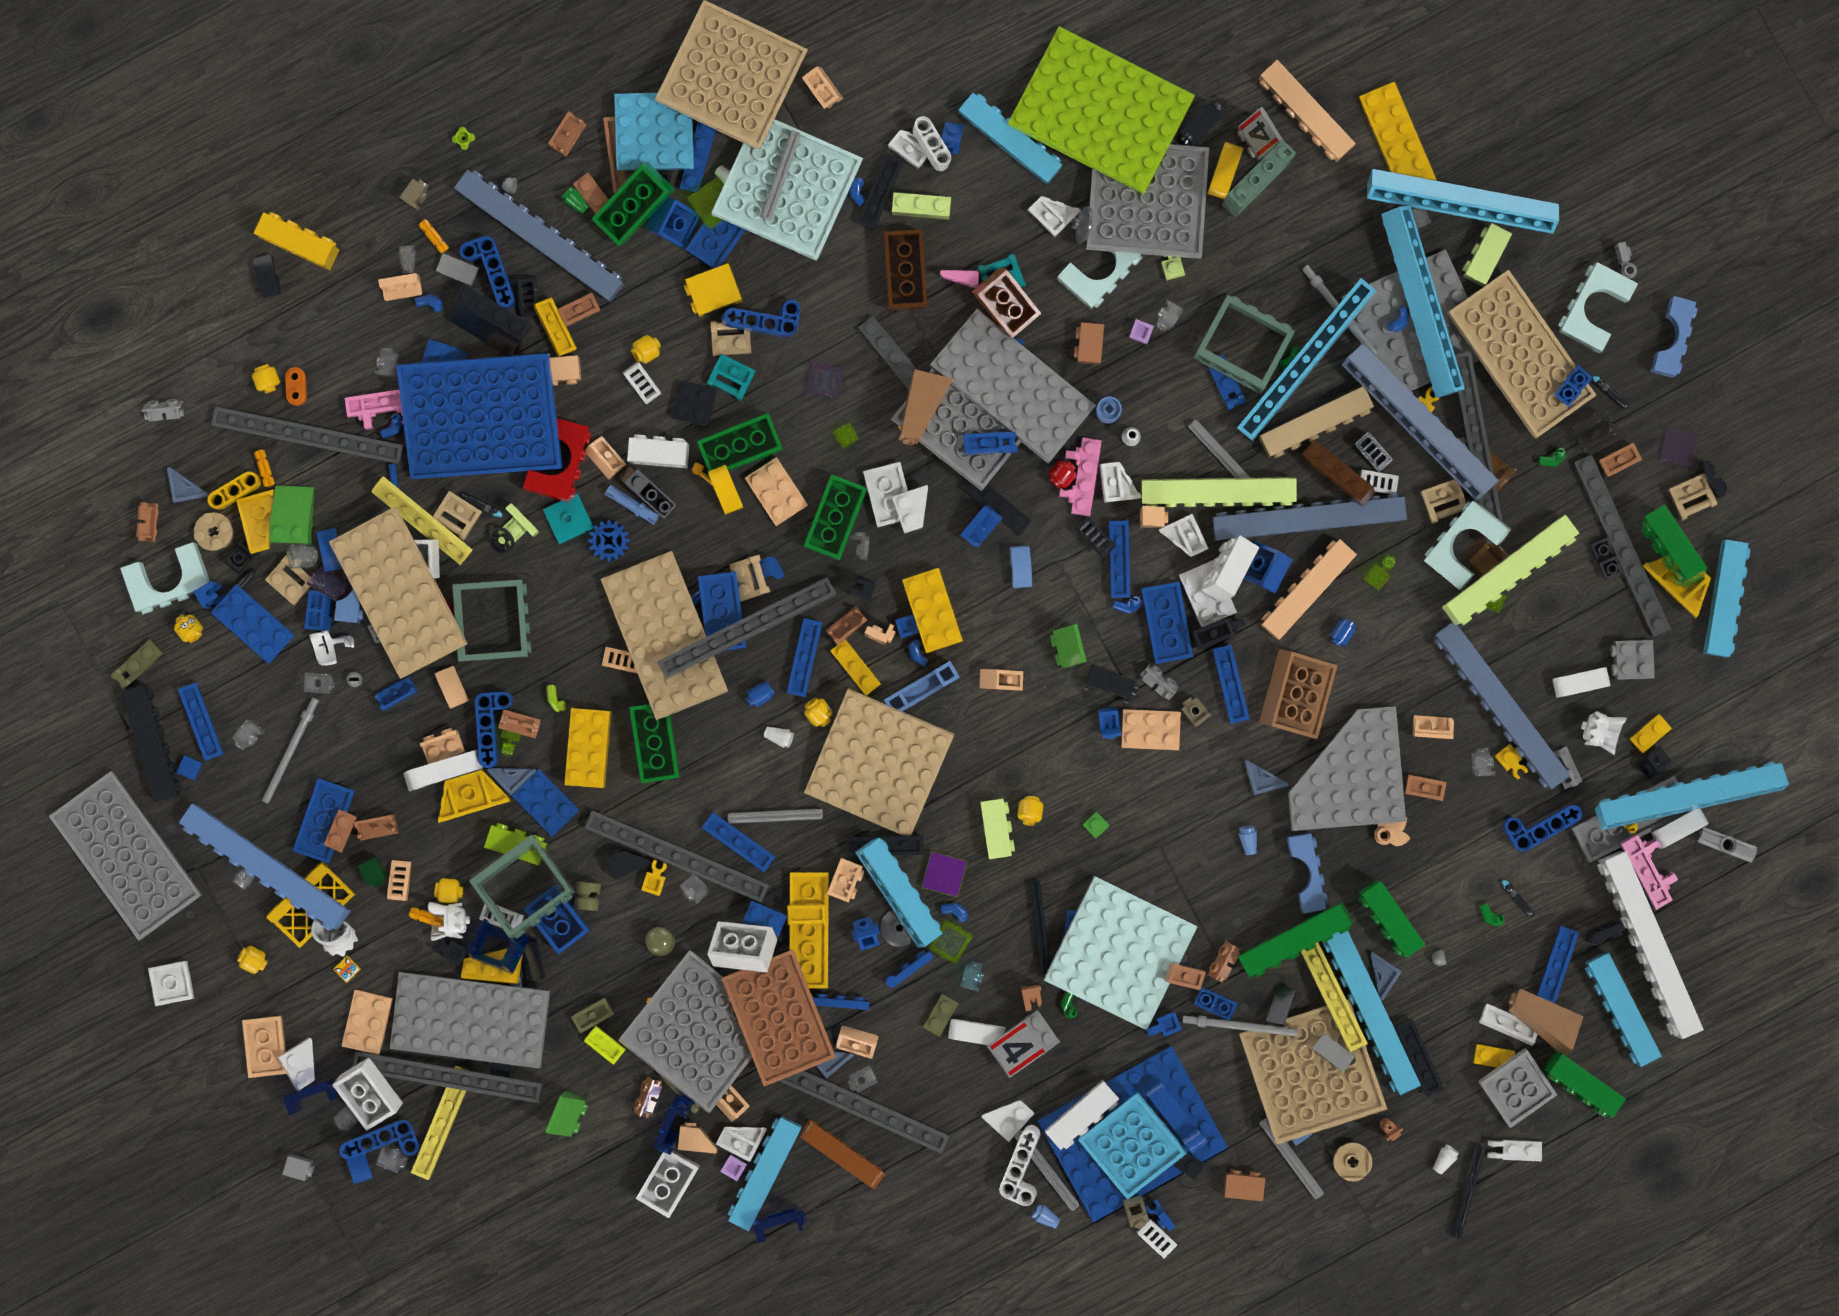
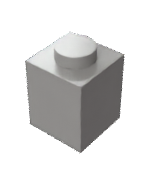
M290 1154L287 1157L282 1175L305 1181L313 1175L315 1168L312 1165L313 1160Z

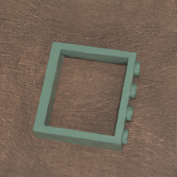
M1282 140L1227 194L1222 206L1236 218L1290 164L1296 152Z
M1227 295L1200 344L1194 359L1261 394L1295 331L1288 324L1275 321L1273 316L1262 314L1256 307L1242 303L1238 297ZM1227 307L1285 337L1263 380L1205 349Z
M522 580L452 584L455 620L463 636L461 590L517 586L521 651L466 655L465 646L457 649L458 662L528 657V653L531 652V641L526 639V634L530 633L529 622H525V614H528V603H524L523 595H527L526 584H522Z
M530 835L470 880L472 886L510 938L522 936L527 927L537 925L541 921L540 918L542 916L553 913L557 909L556 906L558 904L568 902L572 898L571 895L575 893L538 839L533 835ZM535 847L565 891L518 926L512 928L483 887V884Z

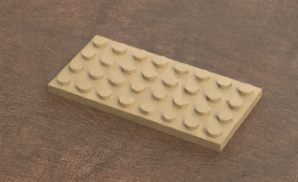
M1509 270L1447 313L1534 439L1596 396L1589 384L1583 388L1581 394L1569 407L1554 395L1576 365Z
M393 507L329 541L400 679L468 644L397 507Z
M672 551L601 579L656 720L728 692L714 656L667 680L657 664V661L706 637Z

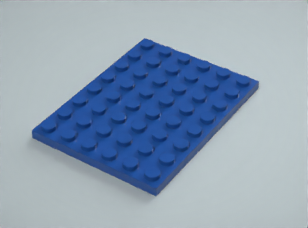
M549 353L399 364L396 366L410 479L562 468Z
M1172 1046L1105 1082L1119 1100L1116 1101L1118 1105L1111 1111L1107 1109L1102 1114L1103 1118L1101 1120L1138 1092L1185 1150L1202 1162L1228 1148ZM1159 1081L1163 1083L1208 1142L1194 1154L1190 1152L1145 1093ZM1085 1093L1037 1121L1092 1221L1095 1222L1124 1206L1123 1200L1127 1198L1078 1141L1079 1135L1073 1139L1074 1143L1069 1148L1065 1149L1063 1147L1060 1150L1045 1133V1129L1087 1094ZM1094 1122L1088 1126L1089 1130L1096 1125ZM1171 1165L1130 1198L1142 1196L1183 1172Z

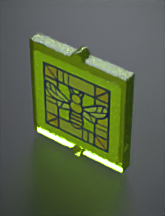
M945 920L940 928L943 934L933 940L929 949L941 955V958H946L957 964L973 935L961 929L960 925L956 926L950 921Z

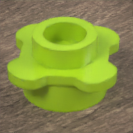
M460 127L456 135L452 137L453 143L459 144L462 150L468 149L470 142L475 140L474 134H470L465 127Z

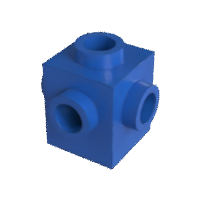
M871 916L852 922L854 930H851L854 942L858 941L861 951L880 945L877 937L880 931L877 922L873 923Z

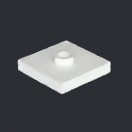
M187 961L148 968L155 1006L194 999Z

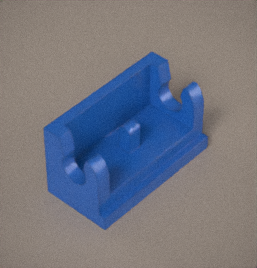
M986 504L960 536L974 547H979L1003 517Z
M210 581L193 591L202 608L205 609L214 608L213 606L221 602L225 597L222 595L217 598L218 594L215 591L220 590L222 586L219 582Z
M309 590L304 629L328 630L330 632L335 594Z
M410 675L378 692L375 698L379 701L382 711H386L419 691Z

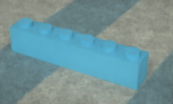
M972 93L958 110V114L1043 183L1048 185L1062 168L1060 158L1055 154H1048L1045 151L1046 147L1040 142L1035 143L1030 139V136L1008 126L1010 118L1005 119L997 107H990L986 103L987 100L978 93L976 95Z
M1732 540L1721 541L1703 654L1726 658L1730 657L1734 652L1735 643L1732 642L1733 636L1737 634L1738 630L1736 618L1741 612L1739 599L1744 593L1742 581L1747 574L1745 562L1750 556L1749 543Z
M880 838L873 839L855 852L918 948L927 946L943 934L939 923L929 914V908L920 900L918 891L912 888L908 876L901 871L897 859L890 854L884 840Z
M1604 952L1586 961L1587 967L1585 971L1589 978L1594 979L1596 983L1593 985L1598 995H1602L1604 999L1602 1004L1607 1013H1611L1613 1017L1611 1021L1615 1029L1620 1030L1622 1034L1620 1039L1625 1047L1628 1046L1631 1052L1629 1057L1633 1064L1637 1063L1638 1066L1642 1067L1662 1057L1610 954Z
M782 1115L780 1119H775L771 1127L774 1131L771 1137L767 1135L762 1145L765 1147L763 1153L758 1152L753 1162L757 1164L754 1171L749 1170L745 1178L747 1184L745 1188H740L736 1196L739 1199L736 1206L732 1204L727 1213L730 1216L729 1222L747 1231L750 1230L802 1125Z

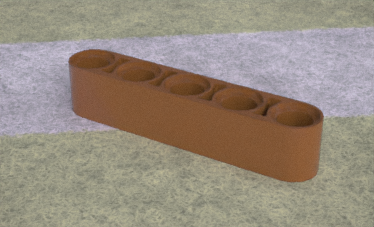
M811 1119L807 1121L798 1134L807 1143L873 1189H876L886 1174L877 1165Z

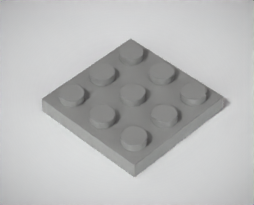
M1526 1048L1478 1081L1509 1128L1557 1096Z

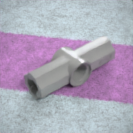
M1702 827L1697 835L1696 842L1752 863L1757 853V847L1706 827ZM1726 839L1731 843L1730 848L1727 850L1723 848V842Z

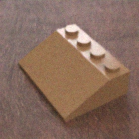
M1279 649L1259 723L1318 739L1338 665Z

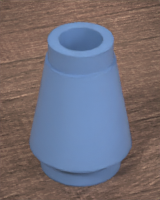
M1252 825L1239 828L1240 832L1238 835L1245 854H1256L1257 830Z
M1036 1204L1030 1215L1033 1221L1054 1229L1060 1222V1218L1044 1204Z

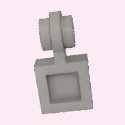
M1625 242L1618 243L1614 248L1618 262L1622 267L1621 274L1631 279L1637 274V268L1634 264L1629 263L1631 257L1630 247L1626 246ZM1627 268H1630L1632 270L1631 274L1627 273Z

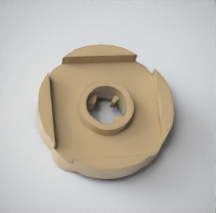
M205 513L195 524L194 538L204 549L210 551L221 550L227 547L233 539L234 531L230 520L220 513ZM216 526L218 528L216 531H219V533L211 537L209 529H213Z
M1348 1142L1337 1148L1333 1156V1166L1337 1174L1343 1179L1352 1182L1359 1181L1370 1172L1372 1157L1369 1151L1361 1144ZM1354 1156L1355 1160H1358L1357 1165L1355 1164V1167H1351V1165L1347 1163L1348 1159H1350V1157Z

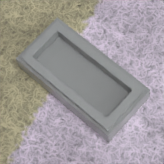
M443 253L436 272L472 286L479 268Z
M1325 1033L1312 1048L1343 1073L1355 1058L1353 1054Z

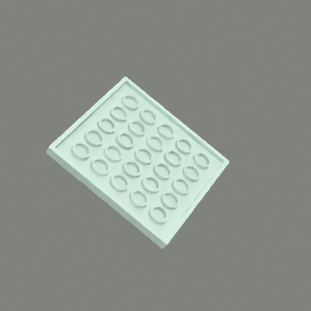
M774 119L760 150L743 143L711 215L817 261L863 158ZM791 131L799 132L801 134L772 219L762 218V212Z
M1094 876L1043 980L1147 1030L1170 984L1164 981L1170 962L1180 963L1197 926Z

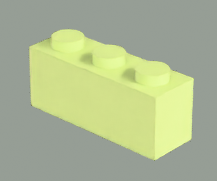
M894 192L892 215L949 220L951 197Z
M1493 223L1488 227L1485 226L1480 234V237H1482L1480 244L1476 243L1471 252L1473 254L1471 261L1467 260L1462 269L1465 271L1463 277L1484 287L1512 233Z
M1003 798L980 802L989 859L1012 856L1011 852L1015 851L1014 841L1009 840V833L1012 832L1011 821L1006 819V814L1009 813L1008 802H1004Z

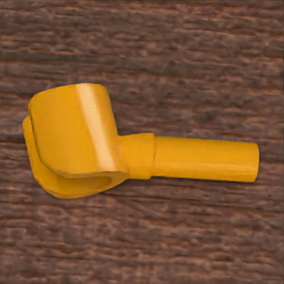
M695 463L692 468L693 473L703 477L708 483L713 485L710 477L702 472L705 466Z

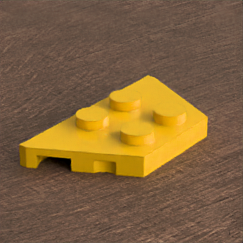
M1663 558L1651 563H1645L1643 568L1696 619L1711 578L1705 573L1703 578L1683 589L1681 585L1678 586L1674 581L1672 571L1665 568L1662 562Z
M483 770L449 779L444 783L438 822H444L510 802V798Z

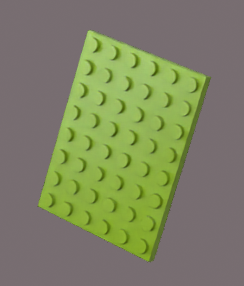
M1059 26L1014 110L1008 126L1145 194L1195 95Z

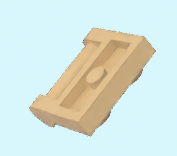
M746 319V323L750 326L749 319ZM711 321L713 356H720L721 354H752L750 331L744 330V334L718 336L719 330H733L735 328H729L723 325V323Z
M1701 474L1668 489L1681 521L1698 511L1717 505L1705 474ZM1704 494L1706 495V500L1684 509L1682 504Z
M1455 479L1421 491L1432 524L1437 523L1439 519L1461 512L1466 504L1461 486ZM1458 499V505L1435 513L1433 507Z
M449 491L433 518L459 535V538L464 541L482 514V511ZM444 511L465 523L464 529L443 517Z
M289 554L281 560L278 566L265 579L293 605H296L316 582V578L309 576L292 561V557ZM288 566L305 581V584L301 586L283 569Z
M760 555L730 564L731 572L736 571L740 601L770 592L769 586H766L760 566ZM751 564L753 565V569H754V572H755V576H756V579H757V582H758L759 589L757 588V585H756V582H755V578H754V575H753V571H752V568H751Z

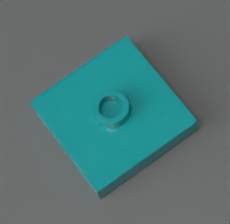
M578 493L575 494L574 499L570 498L569 503L560 501L543 509L559 545L594 529Z

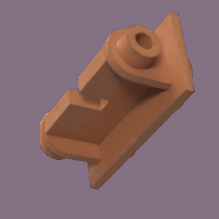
M141 502L140 506H138V519L144 520L143 524L137 523L136 537H138V541L155 542L158 517L157 503Z
M503 710L499 728L536 739L541 720Z
M1225 941L1224 945L1219 949L1215 962L1211 964L1208 975L1222 983L1224 980H1227L1232 970L1227 964L1228 962L1233 965L1235 964L1240 955V948Z
M647 1076L646 1080L642 1082L640 1096L634 1103V1112L641 1117L642 1115L649 1118L652 1115L656 1102L650 1099L651 1097L658 1099L663 1087L661 1085L662 1081L653 1080Z
M1388 1118L1380 1120V1127L1385 1132L1382 1134V1137L1387 1141L1390 1139L1393 1141L1401 1136L1400 1132L1403 1131V1128L1398 1124L1395 1125Z

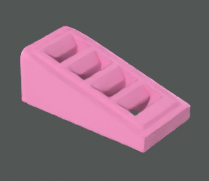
M940 271V277L973 288L978 287V271Z

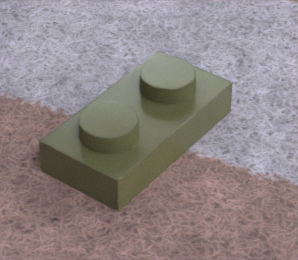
M941 994L923 1028L940 1037L959 1003Z
M603 998L571 1016L581 1034L614 1015V1012L606 998Z

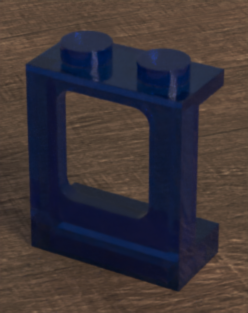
M484 919L482 924L478 925L476 936L469 943L467 953L473 960L513 974L529 939L525 934L519 938H510L503 928L492 925L487 919ZM492 934L510 941V945L502 960H497L480 953L488 935Z
M334 1079L326 1080L284 1096L283 1100L288 1114L292 1115L303 1109L300 1099L326 1091L329 1101L338 1098L339 1094L333 1087Z
M676 1094L653 1148L671 1155L678 1141L679 1134L670 1131L676 1115L687 1118L694 1103L689 1097Z
M798 1206L755 1219L753 1227L758 1243L767 1240L766 1229L796 1220L799 1231L803 1230L804 1224L807 1221L804 1210L800 1211Z

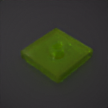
M719 177L687 198L709 230L724 221L711 215L724 187V183Z

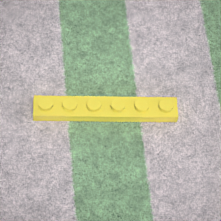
M384 476L372 489L371 492L391 509L397 507L402 518L428 539H439V548L459 565L472 552L469 546Z
M1317 942L1315 943V948L1307 952L1304 949L1300 952L1349 1052H1352L1368 1043Z
M458 1065L455 1066V1068H457V1069L467 1070V1069L462 1068V1067H460V1066H458ZM446 1087L411 1171L412 1174L430 1180L466 1094L465 1090Z

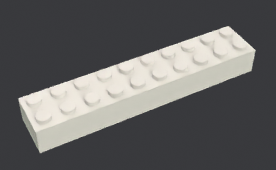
M1618 850L1598 859V870L1607 880L1605 886L1608 892H1612L1614 896L1612 901L1615 909L1621 912L1622 917L1620 920L1630 933L1628 939L1631 945L1637 949L1638 953L1635 954L1640 964L1643 963L1645 968L1643 971L1644 976L1653 986L1651 992L1654 998L1660 1002L1659 1010L1663 1017L1666 1016L1668 1021L1666 1026L1669 1033L1684 1039L1703 1031L1704 1029L1627 852Z

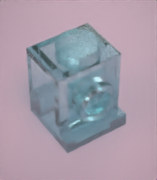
M971 961V964L966 963L960 982L961 987L979 992V987L976 985L977 983L981 984L984 975L981 972V963Z

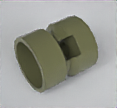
M577 881L575 892L578 896L575 897L574 908L598 911L599 899L597 896L600 895L601 884Z

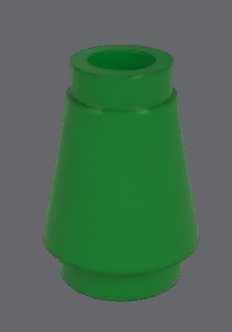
M572 186L561 196L565 204L581 214L589 207L577 188L574 189Z

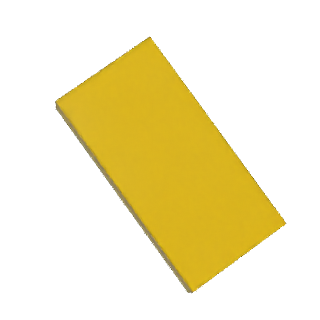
M826 904L787 905L788 925L827 923Z

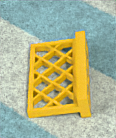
M323 861L304 878L314 886L319 882V886L316 887L320 890L333 889V899H335L336 889H344L349 895L344 899H335L343 906L355 895ZM327 873L333 878V886H322V878ZM285 896L267 914L266 918L273 922L301 948L312 937V932L308 934V929H311L312 926H308V916L305 913H294V906L290 904L291 900ZM283 916H292V926H283L279 920ZM294 916H306V926H294ZM294 929H306V937L299 941L294 936Z

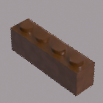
M1314 440L1302 454L1308 464L1362 507L1375 493L1374 487L1317 441Z

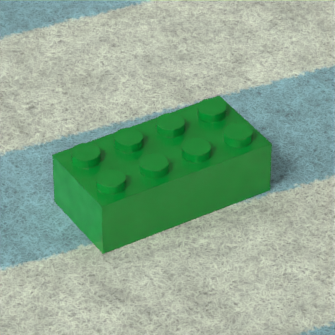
M648 162L644 163L597 212L592 220L618 246H621L636 233L675 189Z
M769 413L697 441L708 471L726 465L728 471L731 472L783 451Z
M831 474L804 547L840 561L868 489Z
M1665 504L1646 515L1641 525V531L1646 538L1649 537L1653 544L1651 545L1656 554L1660 553L1665 568L1667 570L1670 569L1674 574L1673 579L1678 586L1681 585L1685 589L1703 578L1708 569Z
M650 704L629 707L641 783L680 778L671 715L656 720Z
M1375 880L1358 892L1360 896L1358 901L1363 908L1370 910L1371 913L1368 915L1375 924L1381 926L1380 932L1384 938L1391 940L1393 943L1391 948L1396 955L1408 958L1425 946L1421 937L1381 881Z
M1555 1051L1543 1068L1547 1072L1545 1075L1547 1078L1557 1084L1561 1082V1087L1572 1095L1578 1094V1100L1589 1107L1593 1105V1110L1605 1118L1607 1116L1613 1118L1626 1100L1560 1052Z

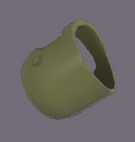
M655 927L648 931L645 944L652 954L665 956L672 952L675 946V938L666 928Z

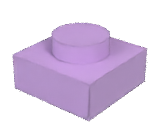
M1136 319L1129 338L1147 345L1154 326Z
M730 1154L720 1172L738 1181L747 1163Z

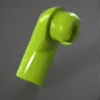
M547 686V700L555 712L565 711V701L557 700L556 686Z

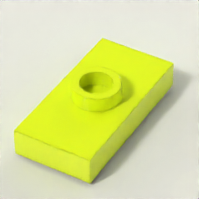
M595 1026L584 1040L585 1043L613 1065L626 1050L598 1026Z

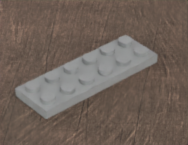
M1672 776L1647 789V791L1652 792L1654 789L1662 786L1670 788L1678 783L1675 776ZM1690 811L1637 822L1638 830L1635 833H1629L1623 826L1601 830L1597 815L1571 829L1590 863L1620 848L1619 843L1630 836L1638 834L1641 837Z

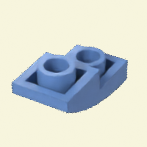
M1029 545L1010 547L1012 587H1032Z

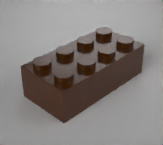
M923 230L884 232L889 311L927 309Z

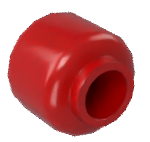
M1059 460L1049 470L1048 474L1050 477L1048 479L1058 489L1060 487L1066 488L1076 478L1074 471L1076 467L1068 460L1066 462Z

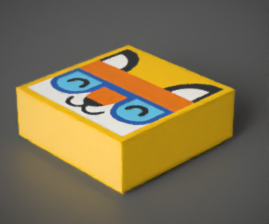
M347 955L333 970L348 983L361 968Z

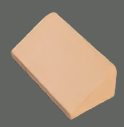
M602 436L591 443L585 450L589 458L608 479L614 477L627 465Z
M454 666L435 673L450 709L469 701Z
M842 1026L835 1048L872 1059L878 1036Z

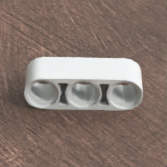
M924 116L917 118L913 126L914 136L932 166L938 171L946 170L951 161L949 150L931 120ZM918 125H924L927 130H920ZM934 141L937 146L931 147L927 142ZM943 157L946 162L940 163L937 158Z
M1607 667L1552 679L1556 698L1611 686Z
M1700 808L1692 810L1650 833L1658 841L1659 849H1662L1709 823Z
M951 1019L948 1038L989 1045L1005 1033L1006 1027Z

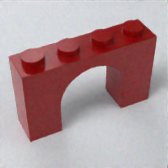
M557 418L559 441L570 449L571 462L568 468L558 475H546L528 470L523 489L526 492L569 503L570 498L574 499L576 488L574 484L576 480L579 481L581 469H579L581 462L585 461L587 451H584L586 443H590L592 433L589 432L588 426Z

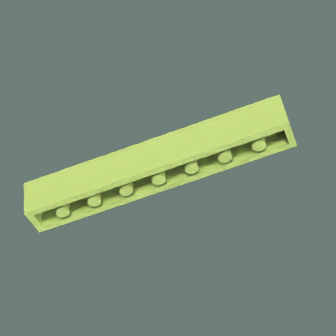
M1295 477L1142 479V504H1146V506L1157 507V504H1165V507H1177V503H1184L1185 507H1195L1196 503H1204V506L1208 507L1215 506V503H1223V506H1234V503H1242V506H1253L1254 502H1261L1262 506H1271L1273 502H1280V505H1292V502H1297Z
M1566 515L1560 517L1443 605V610L1455 625L1460 623L1462 625L1466 624L1472 619L1471 615L1477 612L1479 614L1487 608L1485 604L1489 601L1495 602L1502 597L1500 594L1505 589L1507 591L1511 590L1517 585L1515 582L1518 579L1524 580L1532 574L1531 569L1534 567L1540 568L1546 563L1545 559L1551 556L1553 558L1561 552L1560 548L1563 545L1569 546L1576 541L1575 536L1579 532Z

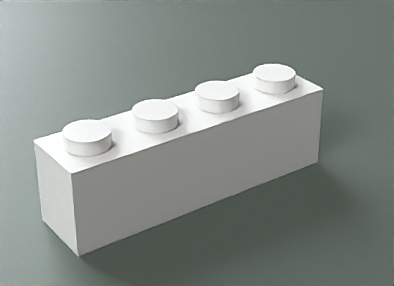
M1102 1080L1045 1129V1133L1060 1150L1063 1147L1067 1149L1074 1143L1073 1139L1077 1135L1081 1137L1089 1130L1088 1126L1092 1122L1094 1124L1099 1122L1103 1118L1102 1114L1107 1109L1111 1111L1118 1105L1116 1101L1119 1098Z

